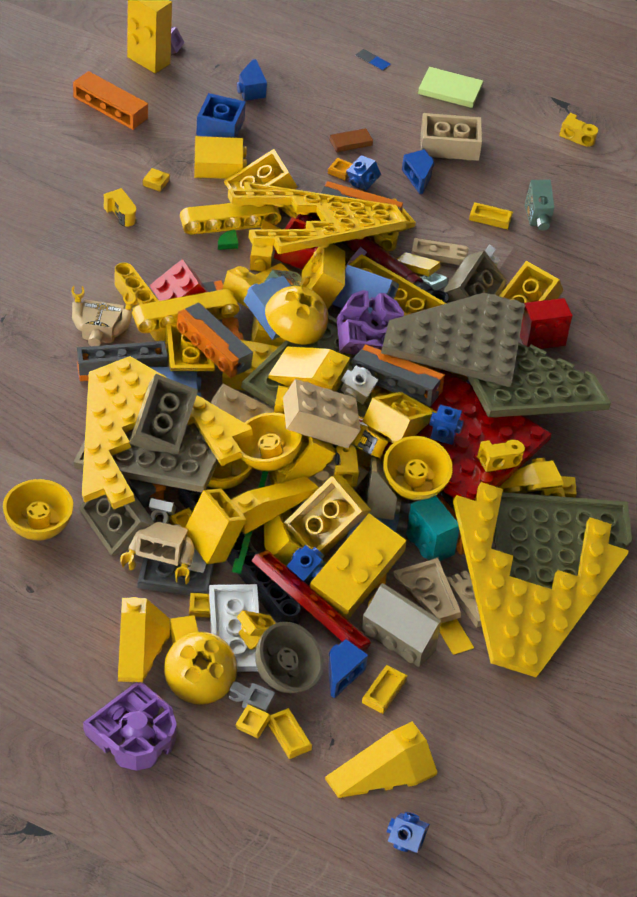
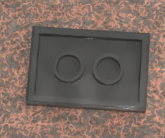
M144 557L137 588L190 596V593L209 594V585H211L215 563H206L203 573L189 570L190 581L188 584H185L186 576H180L177 583L175 580V571L178 567H181L180 564L176 566Z

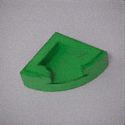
M236 230L227 231L219 237L218 250L238 249Z

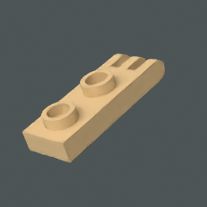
M414 238L412 254L441 263L461 265L468 256L469 249L463 245Z
M465 570L461 572V576L457 573L453 575V579L450 576L447 577L454 597L476 628L482 626L470 574Z

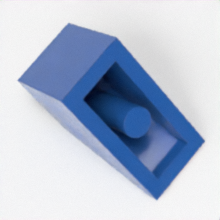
M253 59L239 75L237 91L239 94L241 93L244 101L266 98L267 81L256 59Z
M425 149L405 154L402 163L404 174L417 192L423 194L432 177L434 160Z
M347 639L339 645H334L329 652L328 672L330 694L333 698L338 696L360 676L367 666L368 655Z

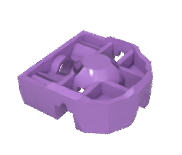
M365 290L352 294L337 317L339 352L357 355L365 344L382 350L387 330L385 326H388L389 320L404 316V312L398 302L384 293H379L375 298L371 297L370 299L368 291ZM369 307L373 308V311L371 313H368L367 309ZM372 319L378 323V326L375 327L371 323Z
M136 682L84 721L83 728L85 735L105 753L111 750L116 763L120 767L137 771L154 766L162 751L166 755L172 751L176 741L177 724L172 707L143 682ZM163 707L164 712L161 713L155 719H153V717L158 714L159 708L161 709ZM148 721L153 725V728L147 725ZM124 737L125 742L119 746L118 744L122 742V738ZM151 738L156 746H152L148 739Z

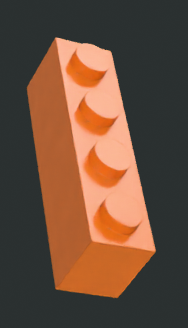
M87 71L73 82L74 98L132 130L148 119V103L90 71Z

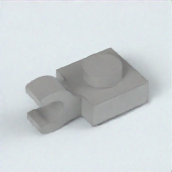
M401 502L399 513L395 512V514L400 515L397 534L403 538L406 537L411 504Z
M233 682L228 698L236 702L243 701V708H246L249 704L267 713L274 699L275 692L254 683L248 688L241 683Z

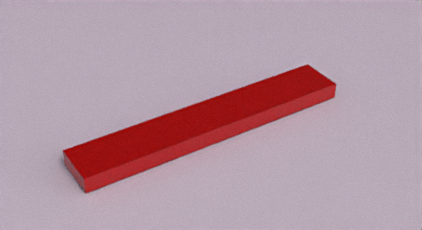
M266 550L254 556L252 562L342 642L347 639L362 651L368 649L372 642L271 552Z

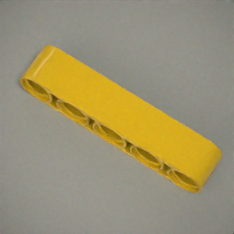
M231 203L185 208L180 212V219L184 232L193 235L261 228L262 220L277 225L281 221L279 208L274 205H265L264 207L245 205L244 207H237Z
M123 262L115 266V287L122 296L125 293L129 294L127 302L133 301L134 295H136L138 300L135 307L159 301L131 264ZM166 330L150 333L155 341H165Z
M229 289L141 304L133 309L132 315L141 333H151L166 330V323H177L178 312L198 302L218 320L237 315L240 308L233 292Z

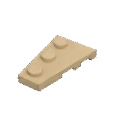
M438 558L394 571V577L427 612L440 619L441 623L461 618V611Z

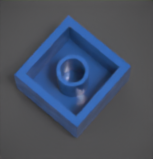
M208 93L197 116L196 135L237 138L245 121L246 101Z

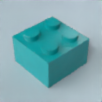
M436 496L412 503L406 530L409 541L418 547L420 554L428 561L436 558L442 561L455 555L459 535L457 520Z

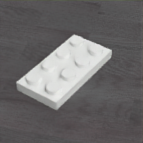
M257 584L209 585L211 633L222 638L231 647L237 661V672L258 671L255 662L256 648L250 650L240 637L239 631L242 629V624L237 618L243 610L259 613Z

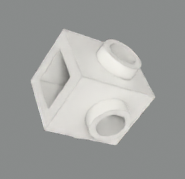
M355 366L352 372L347 370L341 381L344 384L341 390L344 392V395L356 398L358 402L364 404L375 388L378 379L373 377L367 369Z

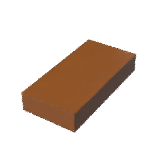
M366 128L332 134L329 139L336 152L373 146V139Z

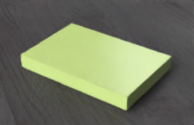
M429 67L419 87L418 94L473 108L482 88L483 80Z

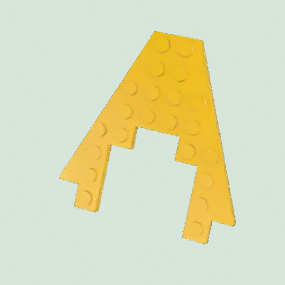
M244 182V189H228V199L232 205L237 207H244L245 205L264 207L265 205L277 207L292 205L296 213L302 215L317 213L321 221H306V229L249 230V239L253 246L258 248L274 246L278 254L317 246L326 248L332 243L363 239L366 236L406 229L407 220L398 207L393 204Z
M131 356L90 371L88 380L82 497L86 503L106 495L113 510L134 502L135 498L112 455L131 448L125 433L134 429L149 382L155 374L163 376ZM196 396L187 425L195 423L221 466L242 458V452L236 442L253 435L252 428L204 398Z
M481 482L478 486L475 501L456 495L453 504L490 663L537 677L622 563L629 550L608 544L612 524L590 517L586 523L577 576L557 570L554 574L552 589L511 577L510 571L513 555L491 549L503 489Z

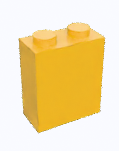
M195 136L194 178L227 179L247 166V159L243 158H246L247 146H243V138Z
M222 488L203 490L185 528L188 530V537L191 538L194 548L207 564L226 562L247 519Z

